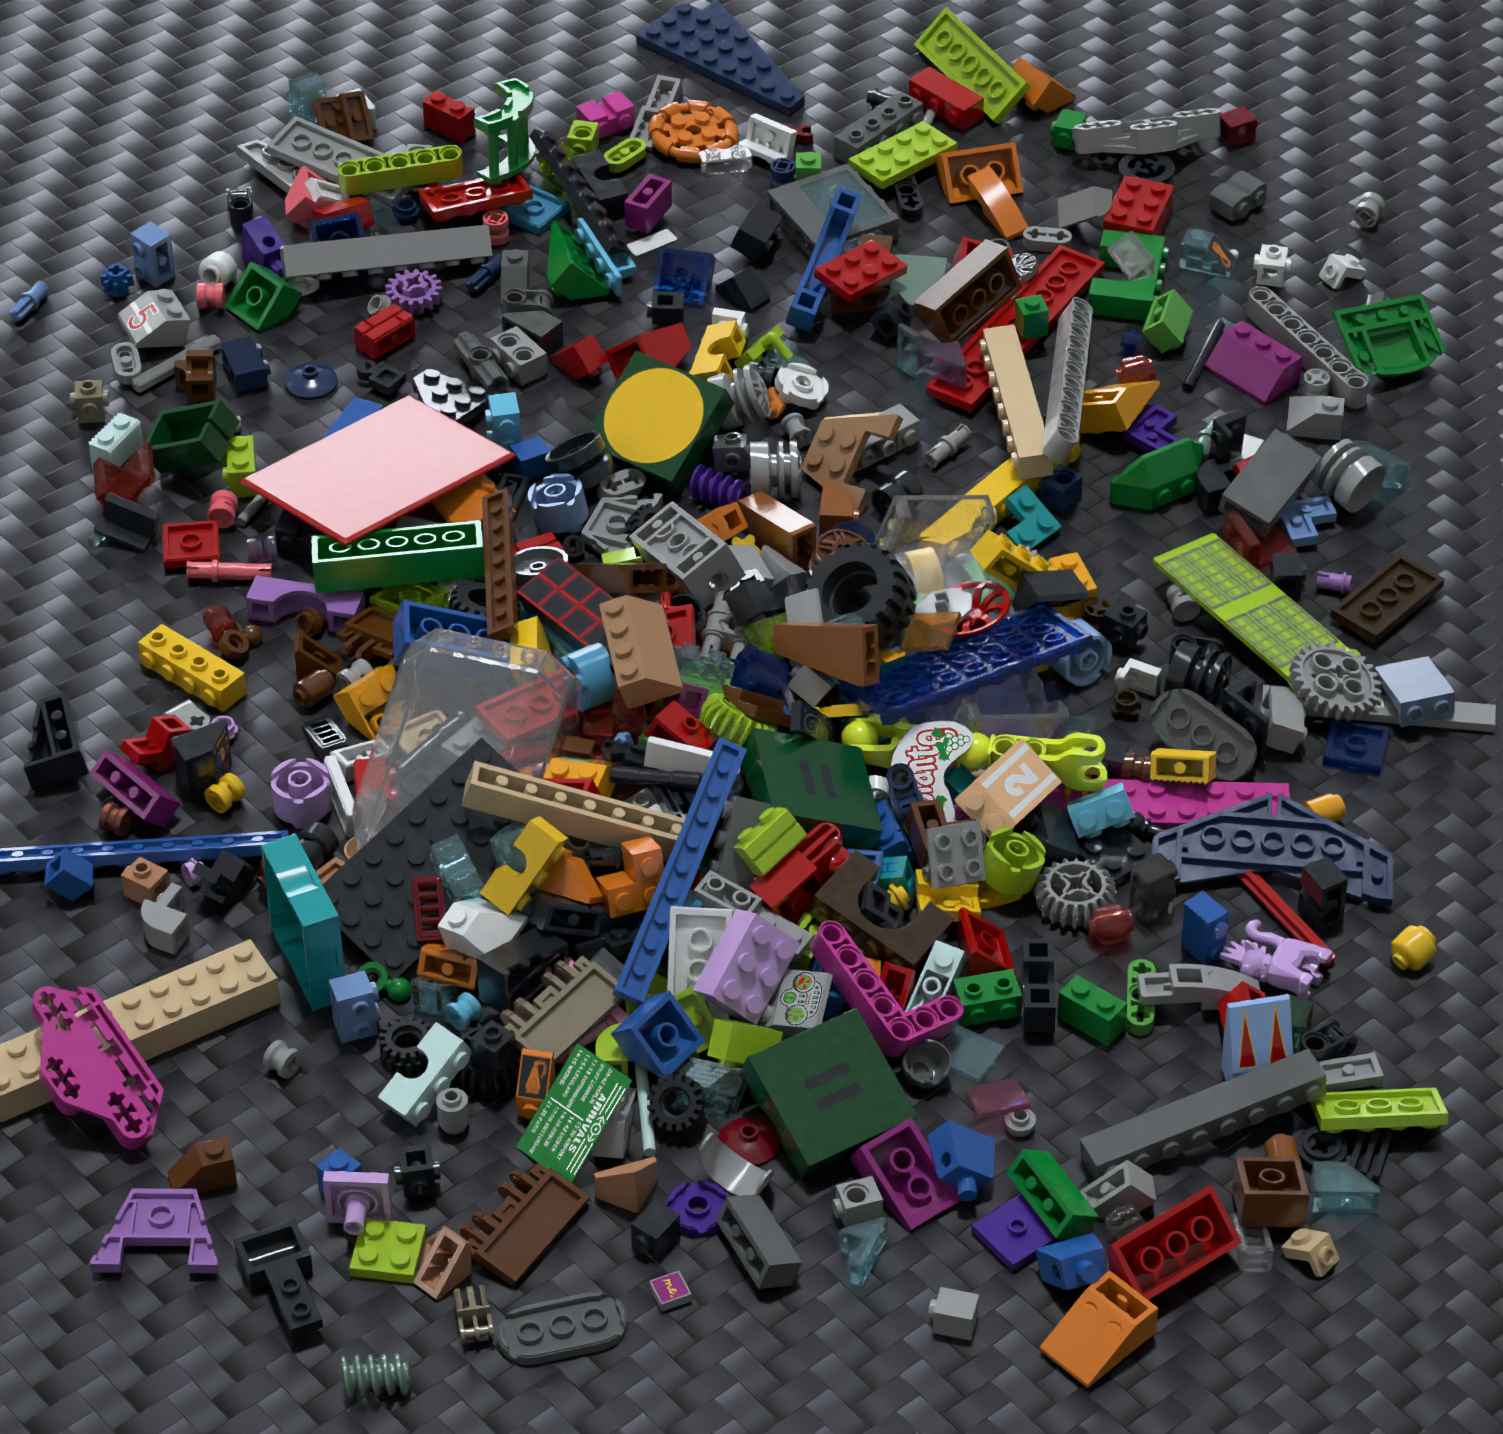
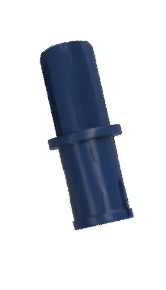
M495 254L486 264L478 266L477 272L466 281V287H468L469 292H478L487 283H492L495 280V276L501 271L502 255Z

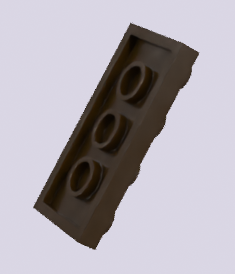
M1399 553L1331 609L1330 618L1376 644L1444 587L1445 578Z

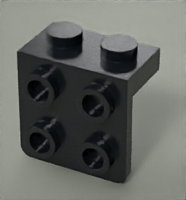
M1247 674L1243 678L1233 681L1224 689L1221 710L1251 734L1257 748L1256 759L1261 760L1265 757L1269 720L1254 707L1257 680L1250 674Z

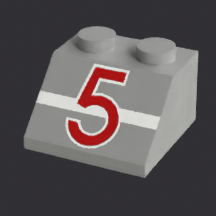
M172 290L147 291L120 311L117 316L135 348L185 346L191 320Z

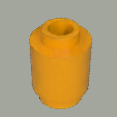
M1326 794L1302 803V806L1334 823L1339 822L1341 817H1344L1346 814L1345 804L1338 794Z

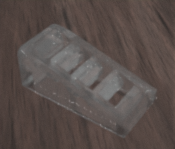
M1232 1214V1224L1242 1241L1241 1244L1236 1246L1240 1270L1270 1271L1273 1264L1274 1249L1267 1226H1261L1258 1229H1242L1251 1227L1241 1226L1238 1214Z

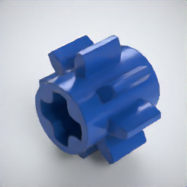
M121 264L110 265L106 268V274L100 275L101 285L104 286L105 293L109 292L110 295L115 297L124 296L129 292L128 286H134L133 275L130 274V268H125Z

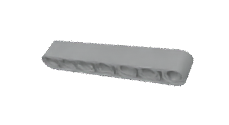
M1257 286L1249 291L1247 316L1272 339L1302 356L1301 366L1307 371L1310 369H1322L1328 372L1330 375L1329 391L1337 398H1345V406L1357 409L1366 404L1369 383L1366 375L1359 369H1356L1345 356L1270 289Z

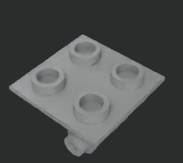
M980 820L925 829L929 863L926 867L922 868V876L924 879L931 881L932 889L986 880Z

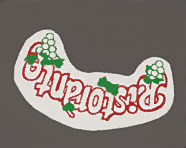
M924 722L912 727L907 732L893 754L891 766L896 763L907 764L916 777L924 801L939 799L947 822L958 820L955 817V810L949 791L944 784V772L958 756L971 746L973 735L968 728L956 722ZM906 773L898 774L894 779V783L896 785H904L909 780V775ZM889 791V797L891 800L892 808L895 812L894 805L892 802L893 797L891 791ZM905 819V822L902 823L901 825L903 826L904 830H905L906 833L908 834V831H907V828H906V820H907V819ZM981 830L982 838H983V841H984V843H983V849H984V848H985V844H986V836H985L984 832Z

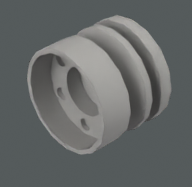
M754 364L745 365L743 371L741 368L734 369V382L727 373H721L707 379L708 382L726 389L735 402L721 426L724 431L744 426V413L750 422L753 423L758 420V416L761 419L770 417L771 410L768 391Z
M1344 439L1336 443L1320 460L1313 475V484L1320 490H1323L1328 496H1334V500L1347 511L1354 513L1364 508L1378 493L1384 483L1387 471L1386 467L1372 456H1365V451L1357 447L1350 439Z
M767 441L749 442L751 495L762 491L770 496L771 487H777L779 498L784 499V486H790L791 499L798 498V491L802 483V465L797 442L789 441V453H783V441H778L776 454H770Z

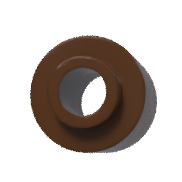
M326 669L315 670L293 684V699L298 705L311 708L332 694V690L336 687L335 679Z

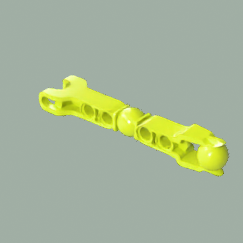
M872 715L869 718L852 717L849 718L850 724L846 725L842 731L841 743L861 747L865 764L890 768L897 745L907 732L917 725L904 723L898 716ZM974 732L972 733L973 742L971 746L948 766L956 765V767L960 768L962 763L965 767L971 769H982L987 765L989 768L1022 738L1065 786L1073 790L1095 792L1103 789L1108 781L1106 767L1100 763L1106 752L1104 740L1100 736L1085 733H1072L1063 739L1008 734L995 736V734H991L989 739L985 734ZM878 736L892 738L889 745H877ZM1088 747L1097 748L1092 752L1085 751V749ZM1085 774H1095L1098 775L1099 778L1088 779L1085 776Z

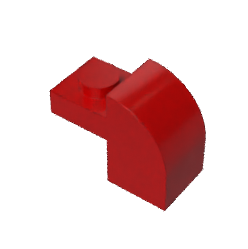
M175 714L152 717L146 737L123 739L120 750L129 757L132 763L136 765L148 764L153 770L159 772L174 764L171 739L188 733L192 729Z

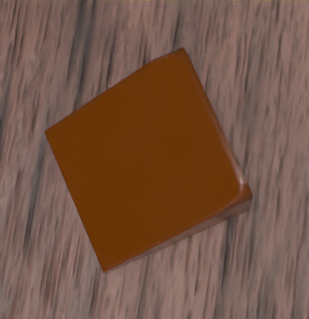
M567 735L562 746V753L564 756L596 759V740Z

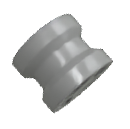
M1322 369L1306 371L1303 379L1302 395L1327 397L1330 384L1329 373Z
M282 1040L274 1041L267 1048L263 1057V1065L269 1070H277L278 1075L285 1079L293 1076L302 1062V1053L295 1048L289 1049L287 1043Z

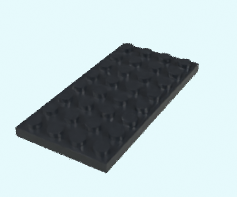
M482 737L322 884L339 915L341 934L370 962L381 964L386 969L388 978L391 980L398 977L401 978L419 961L422 946L429 943H417L412 878L442 876L446 914L454 902L476 897L483 899L484 896L480 894V891L497 868L507 864L515 871L526 860L524 853L513 844L527 824L461 806L465 783L474 761L518 772ZM423 890L419 891V893L435 892L437 890ZM438 900L420 902V906L438 904ZM439 913L421 914V918L439 917ZM437 925L422 926V931L439 930Z

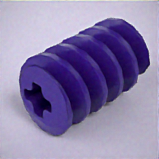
M702 464L696 467L690 481V495L692 498L701 499L705 503L710 502L715 507L728 505L751 495L750 483L747 482L743 487V480L737 479L734 482V478L731 475L726 476L724 479L723 472L719 471L715 475V471L712 468H708L705 472V465Z

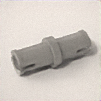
M960 424L948 436H942L938 440V444L923 455L925 463L929 467L935 468L945 458L956 454L958 448L971 439L972 433L966 425Z

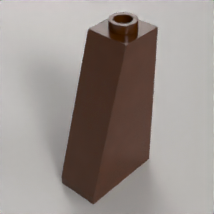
M667 563L571 564L572 567L606 593L667 592Z

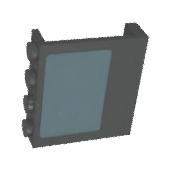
M848 163L767 191V208L783 216L779 225L809 258L812 256L838 186L862 195L856 217L846 241L881 228L889 236H893V240L898 239V228L900 227L898 215L889 209L885 201L876 195L872 187L867 185L859 173L855 172Z

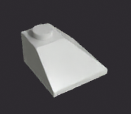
M476 897L454 902L437 926L447 948L477 958L517 938L529 919L528 916L517 912L507 915L493 903Z

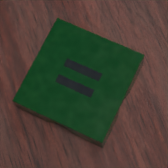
M752 728L742 746L747 749L742 761V767L753 800L771 804V807L786 808L807 834L819 824L831 823L837 826L842 834V847L845 849L872 851L883 829L861 747Z
M857 1008L748 1056L741 1069L761 1108L774 1123L779 1140L801 1179L841 1161L845 1156L858 1150L861 1146L910 1118L915 1121L918 1116Z

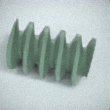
M395 1353L392 1363L388 1362L385 1354H381L378 1364H375L370 1354L363 1365L358 1355L354 1356L352 1365H348L345 1356H342L343 1389L346 1390L349 1398H354L356 1390L359 1388L362 1397L366 1398L370 1388L373 1389L376 1397H380L384 1387H386L389 1396H394L396 1388L399 1386L402 1395L406 1396L411 1385L410 1354L408 1353L406 1361L402 1362L399 1354Z

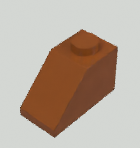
M824 478L819 513V535L830 531L841 522H859L860 510H855V498L829 478Z

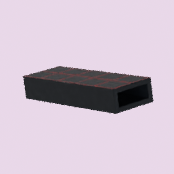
M558 557L517 590L524 610L533 617L537 616L543 625L575 650L600 643L610 654L599 604L614 598L562 558ZM613 664L609 665L612 673L615 674Z

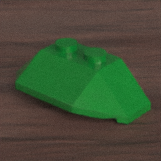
M1186 437L1139 457L1120 476H1115L1111 480L1109 501L1116 505L1152 510L1195 492L1197 489L1198 470L1203 464L1204 445L1201 442Z

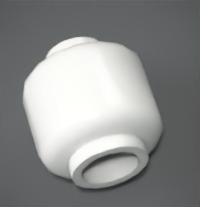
M217 251L212 253L199 266V276L202 282L208 286H213L215 283H224L226 286L237 275L235 260L225 252Z

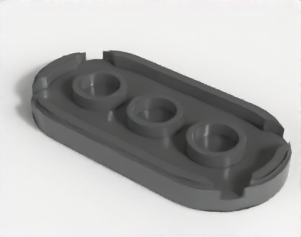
M1188 689L1169 690L1155 700L1151 708L1150 718L1153 731L1162 742L1172 749L1215 751V779L1219 781H1236L1251 771L1256 761L1257 748L1251 734L1241 725L1201 696Z
M588 1292L518 1307L511 1310L505 1315V1320L502 1323L500 1322L497 1328L498 1346L506 1358L522 1365H536L606 1350L618 1344L625 1336L628 1326L627 1311L622 1302L616 1298L613 1300L608 1297V1294L602 1292Z

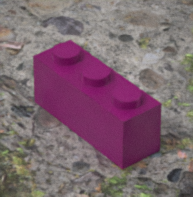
M104 750L89 773L143 820L161 827L166 826L180 805L179 801L126 757L108 750Z

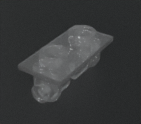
M735 145L730 149L722 150L719 148H708L705 151L699 152L702 161L701 173H706L707 175L724 174L725 164L729 165V173L743 172L752 168V153L749 147L743 145Z

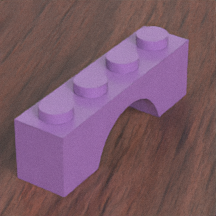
M258 575L255 576L246 596L249 619L275 623L287 614L313 608L325 618L329 631L337 633L344 629L345 622L366 609L364 592L341 590L333 594L316 593L315 584Z

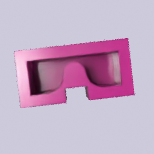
M619 90L603 96L600 103L591 100L577 105L576 119L599 123V139L634 127L635 108Z

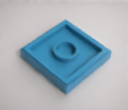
M529 185L533 193L532 200H527L521 205H505L499 210H503L508 214L510 223L541 235L551 226L554 220H559L570 210V202Z

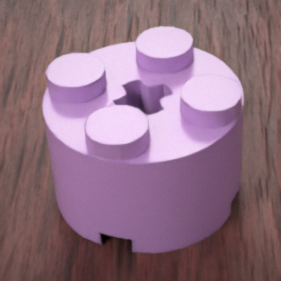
M295 758L282 762L273 770L270 782L272 804L275 814L281 820L302 829L309 823L320 820L331 811L330 779L328 770L322 763L306 758V762H296Z

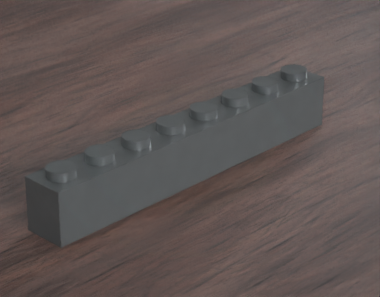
M1306 1049L1081 1138V1160L1094 1181L1126 1160H1129L1141 1169H1145L1149 1165L1164 1159H1171L1179 1153L1194 1147H1201L1219 1137L1229 1136L1237 1130L1252 1124H1259L1267 1118L1289 1112L1292 1108L1307 1102L1318 1100L1326 1095V1074L1310 1050Z

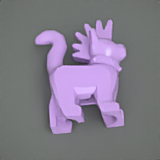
M1249 921L1245 927V934L1254 943L1249 940H1241L1239 945L1231 941L1230 947L1224 946L1223 952L1220 953V959L1239 965L1240 973L1254 979H1259L1261 983L1267 981L1275 987L1296 993L1298 1000L1305 1003L1311 994L1308 991L1310 984L1318 986L1323 979V975L1318 971L1320 963L1329 964L1333 951L1297 939H1285L1272 932H1260L1258 929L1262 924L1261 921ZM1257 944L1271 946L1276 951L1273 956L1269 953L1265 954L1266 946H1262L1259 949Z

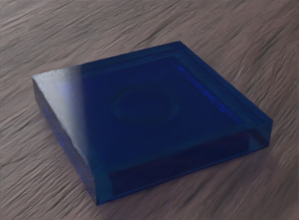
M1333 718L1322 765L1380 776L1390 736V728Z

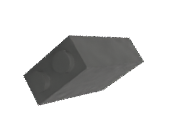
M1275 428L1222 494L1218 510L1265 538L1311 481L1322 457L1313 449L1303 446L1290 435L1282 433Z

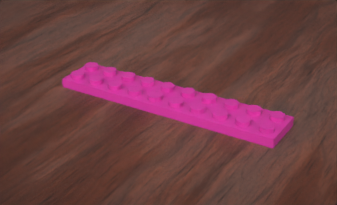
M1108 779L1103 788L1105 789L1123 782L1133 811L1140 812L1145 819L1151 818L1150 824L1161 827L1162 830L1180 826L1271 792V815H1277L1278 793L1290 799L1289 783L1209 782L1204 784L1202 782L1199 784L1196 782L1193 784L1192 781L1182 783L1181 781L1170 782L1167 780L1164 782L1163 780H1150L1148 783L1140 780ZM1059 784L1041 802L1068 811V802L1064 800L1065 785ZM1087 791V795L1094 793L1091 791ZM1071 793L1069 802L1081 798L1080 794ZM1026 816L1014 827L1025 828L1024 821L1026 819Z

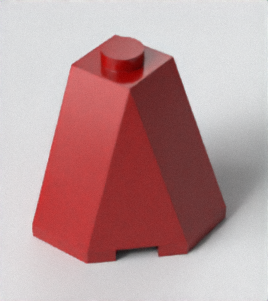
M681 322L637 335L606 350L605 354L609 360L608 362L614 377L619 379L635 351L676 367L690 350L691 344Z

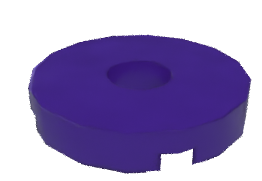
M698 1180V1183L693 1184L685 1182L671 1191L667 1198L666 1207L680 1214L682 1234L704 1237L714 1234L721 1229L716 1222V1218L728 1196L721 1187L709 1181ZM693 1205H703L706 1207L702 1211L690 1209Z

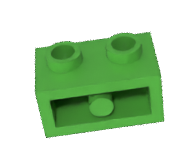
M1172 289L1153 300L1142 332L1149 342L1161 353L1170 349L1175 350L1184 342V336L1190 325L1193 310L1175 289Z

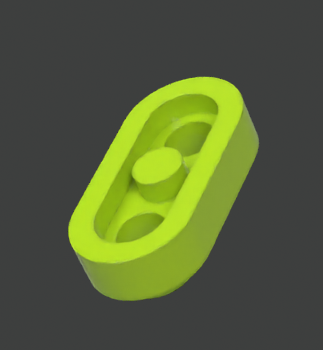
M628 138L605 152L604 158L609 163V171L620 173L643 159L647 153L646 142L640 138Z

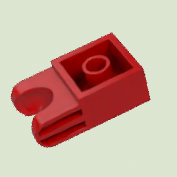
M831 823L819 824L765 876L757 875L749 885V888L753 894L762 898L761 906L795 925L798 924L805 912L809 914L814 895L851 856L848 850L842 847L843 837L840 830Z

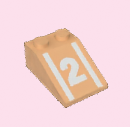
M1020 738L960 793L954 801L971 819L980 820L981 830L990 838L992 832L999 828H1013L1062 781L1034 750Z

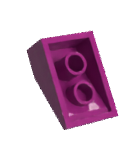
M912 1118L861 1146L850 1157L862 1178L873 1176L883 1198V1203L909 1231L961 1201L958 1198V1191L954 1186L939 1180L931 1148Z

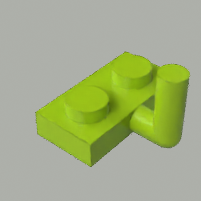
M776 325L734 363L738 368L743 369L751 361L759 363L764 359L762 353L765 351L768 354L773 349H776L785 361L789 360L794 354L780 339L784 332Z

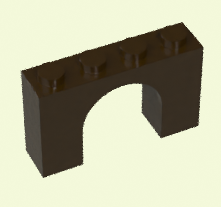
M855 850L814 895L809 913L814 915L821 923L829 920L840 923L854 943L866 955L882 960L881 963L883 965L886 961L913 969L916 973L928 959L935 941L943 942L949 935L954 918L929 902L916 918L905 927L886 929L871 923L862 914L858 901L863 897L865 883L868 881L875 883L880 866Z

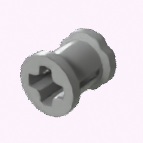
M790 413L782 419L781 428L783 432L789 435L790 441L797 442V448L807 446L812 441V432L809 428L805 427L804 418L801 414Z

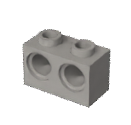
M517 326L490 338L494 361L506 372L509 378H513L519 385H525L548 374L547 353Z

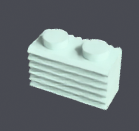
M117 413V416L107 423L108 425L104 426V429H101L95 435V438H92V441H88L92 469L111 476L144 444L141 437V422L138 419Z

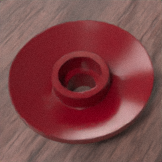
M758 1117L736 1118L725 1124L718 1134V1138L722 1143L756 1167L770 1162L780 1149L781 1142L775 1126Z

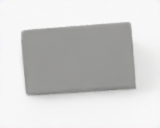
M814 588L784 599L787 621L823 622L818 589Z

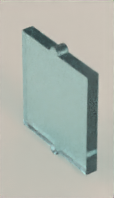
M957 1025L947 1039H942V1044L951 1053L952 1066L950 1070L977 1083L983 1079L990 1069L995 1068V1062L1005 1051V1046Z

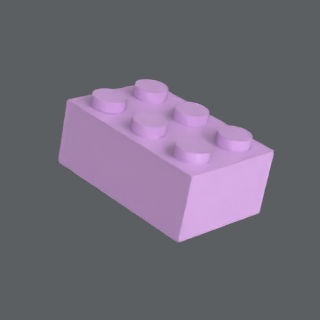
M736 909L697 980L693 991L735 1019L757 1025L800 943L758 914Z

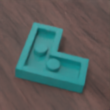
M1027 485L1020 488L1004 501L1007 508L1020 522L1005 534L1015 546L1021 544L1024 547L1030 546L1033 550L1062 527Z

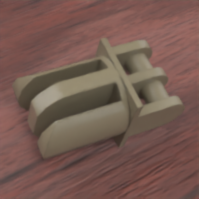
M479 1285L481 1306L476 1305L473 1286L466 1287L468 1307L463 1309L460 1288L453 1291L461 1343L466 1342V1338L475 1337V1340H480V1336L486 1335L494 1338L490 1305H488L484 1285Z

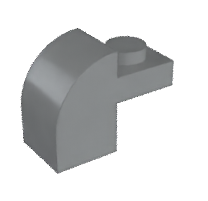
M171 883L164 893L159 894L156 903L145 899L141 907L146 940L153 947L173 955L176 954L190 936L188 916L186 913L181 912L185 907L182 886Z

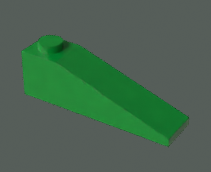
M554 220L551 224L547 268L550 289L560 297L564 295L570 300L608 295L610 289L607 288L603 275L595 274V264L584 254L585 249L577 242L576 236Z

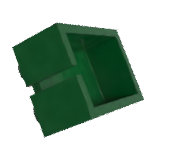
M221 400L160 411L141 453L159 473L219 463L225 455L229 444L228 441L235 434L239 420Z

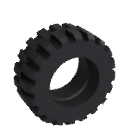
M861 543L850 544L849 548L842 546L836 549V553L833 555L827 554L823 558L824 561L813 568L812 577H808L805 583L807 590L816 588L819 591L823 622L878 625V648L881 650L890 646L889 642L893 639L897 640L902 635L900 632L903 628L907 629L911 622L909 617L914 615L916 608L914 601L917 599V594L911 576L893 554L882 546L877 547L876 544L864 543L863 546ZM868 585H877L874 596L866 606L857 612L842 615L844 604L855 591Z

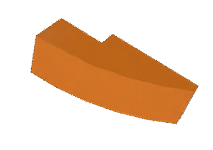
M988 166L967 176L970 192L982 205L983 213L1004 239L1009 241L1022 235L1024 230L1028 228V225L1008 190L992 168Z

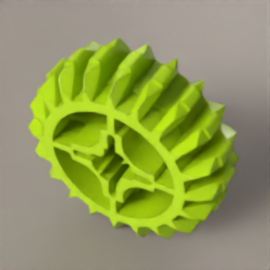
M714 693L709 695L707 701H704L701 707L702 711L699 714L701 723L705 728L710 729L711 733L739 746L744 745L752 728L778 731L775 723L754 718L741 712L724 694Z

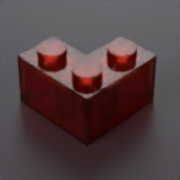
M614 690L612 711H585L583 738L596 740V756L603 755L604 751L601 750L604 740H614L619 732L630 733L635 745H638V737L643 733V705L628 710L620 690Z

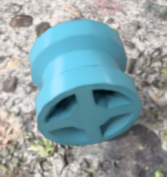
M464 992L457 998V1002H452L445 1006L444 1013L449 1023L455 1029L462 1032L466 1026H470L471 1021H478L482 1018L483 1009L473 995Z

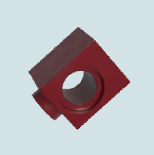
M1245 106L1220 113L1221 136L1219 138L1229 148L1255 140L1258 121L1256 116Z

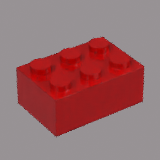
M1124 176L1111 207L1103 220V230L1161 236L1173 210L1174 185Z

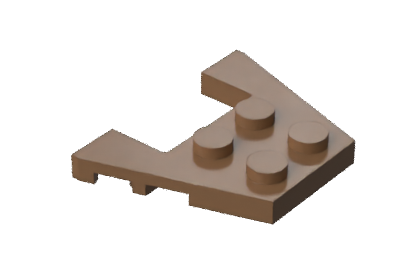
M897 414L822 419L802 464V470L821 486H823L824 478H829L855 498V510H860L861 516L871 493L866 489L849 485V482L869 436L874 435L894 441L903 418Z

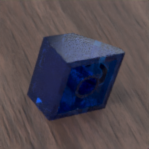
M660 246L653 291L684 292V303L704 306L712 285L716 257L711 253Z

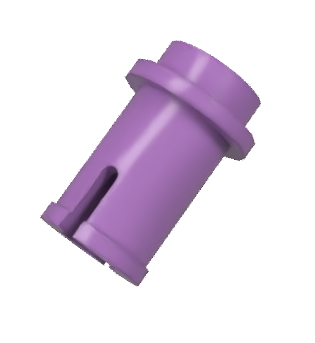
M1318 571L1317 589L1341 591V594L1351 592L1353 576L1348 575V572L1335 574Z

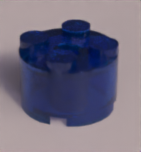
M747 644L735 659L731 658L725 664L724 674L727 675L725 684L779 699L781 695L777 691L780 685L785 686L787 683L788 665L785 661L757 646Z

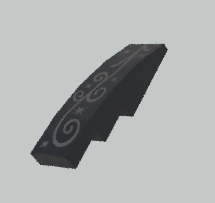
M802 701L791 702V732L797 734V736L841 743L842 733L829 717Z

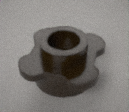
M1124 689L1114 695L1113 700L1115 703L1111 706L1112 713L1131 717L1139 714L1138 705L1142 703V699L1136 692Z

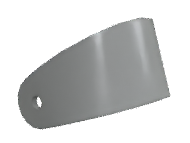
M712 1132L706 1136L698 1150L699 1164L704 1172L717 1185L735 1196L760 1194L775 1174L771 1169L766 1172L749 1163L722 1143Z

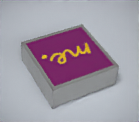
M680 1271L649 1280V1289L661 1311L692 1301V1293Z

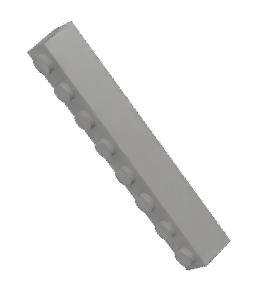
M489 225L284 245L280 248L283 279H290L292 284L306 282V278L316 277L317 281L330 280L332 275L342 274L343 278H353L358 276V272L368 271L370 276L384 274L385 269H394V273H401L404 270L410 271L409 267L419 266L420 270L434 269L435 264L445 263L447 268L461 266L460 262L470 261L471 265L486 263V259L493 256Z

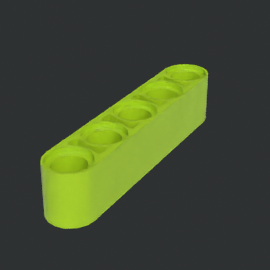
M445 145L345 161L339 164L337 169L340 191L346 195H357L457 179L463 174L462 151L458 146Z

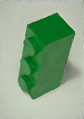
M1022 1149L1006 1172L1056 1239L1069 1240L1086 1235L1099 1219L1098 1214L1050 1152Z

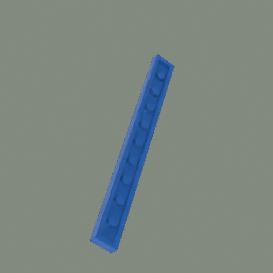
M719 737L614 988L613 995L638 1006L643 1003L669 941L670 908L672 906L683 907L724 807V801L727 800L747 751L746 748Z
M288 830L0 848V875L10 874L13 871L40 872L46 869V863L64 848L92 863L93 869L107 865L127 867L139 857L156 865L170 861L187 863L190 858L194 860L206 859L213 862L217 860L222 850L245 860L253 856H262L261 845L287 837Z

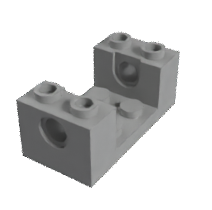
M673 501L629 536L646 563H667V573H671L683 591L694 596L704 609L714 603L716 593L720 591L725 593L746 575L727 543Z

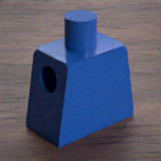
M948 1120L928 1135L937 1176L941 1182L958 1189V1198L960 1200L972 1201L977 1198V1191L992 1181L994 1177L995 1140Z
M1094 1233L1035 1249L1041 1280L1063 1290L1093 1284L1108 1272L1103 1247Z

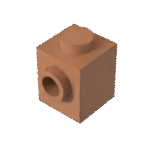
M139 857L130 866H127L121 874L124 896L140 904H143L145 899L156 903L159 894L164 893L170 885L168 870L142 857Z

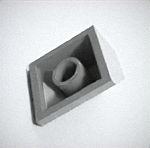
M1333 396L1290 397L1286 434L1297 437L1340 440L1345 398Z

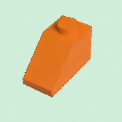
M566 849L557 863L554 864L552 862L546 871L549 875L539 888L535 886V889L587 904L600 903L603 900V895L584 860L572 856L573 851Z

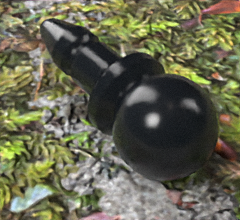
M1134 811L1135 817L1130 818V823L1124 825L1133 835L1140 834L1142 838L1146 834L1155 837L1156 834L1166 831L1154 824L1151 825L1152 819H1145L1138 811Z

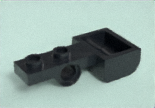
M295 1219L233 1239L237 1260L250 1291L269 1285L276 1310L280 1317L283 1316L292 1338L323 1328L322 1317L302 1275L312 1271L313 1266L311 1253Z

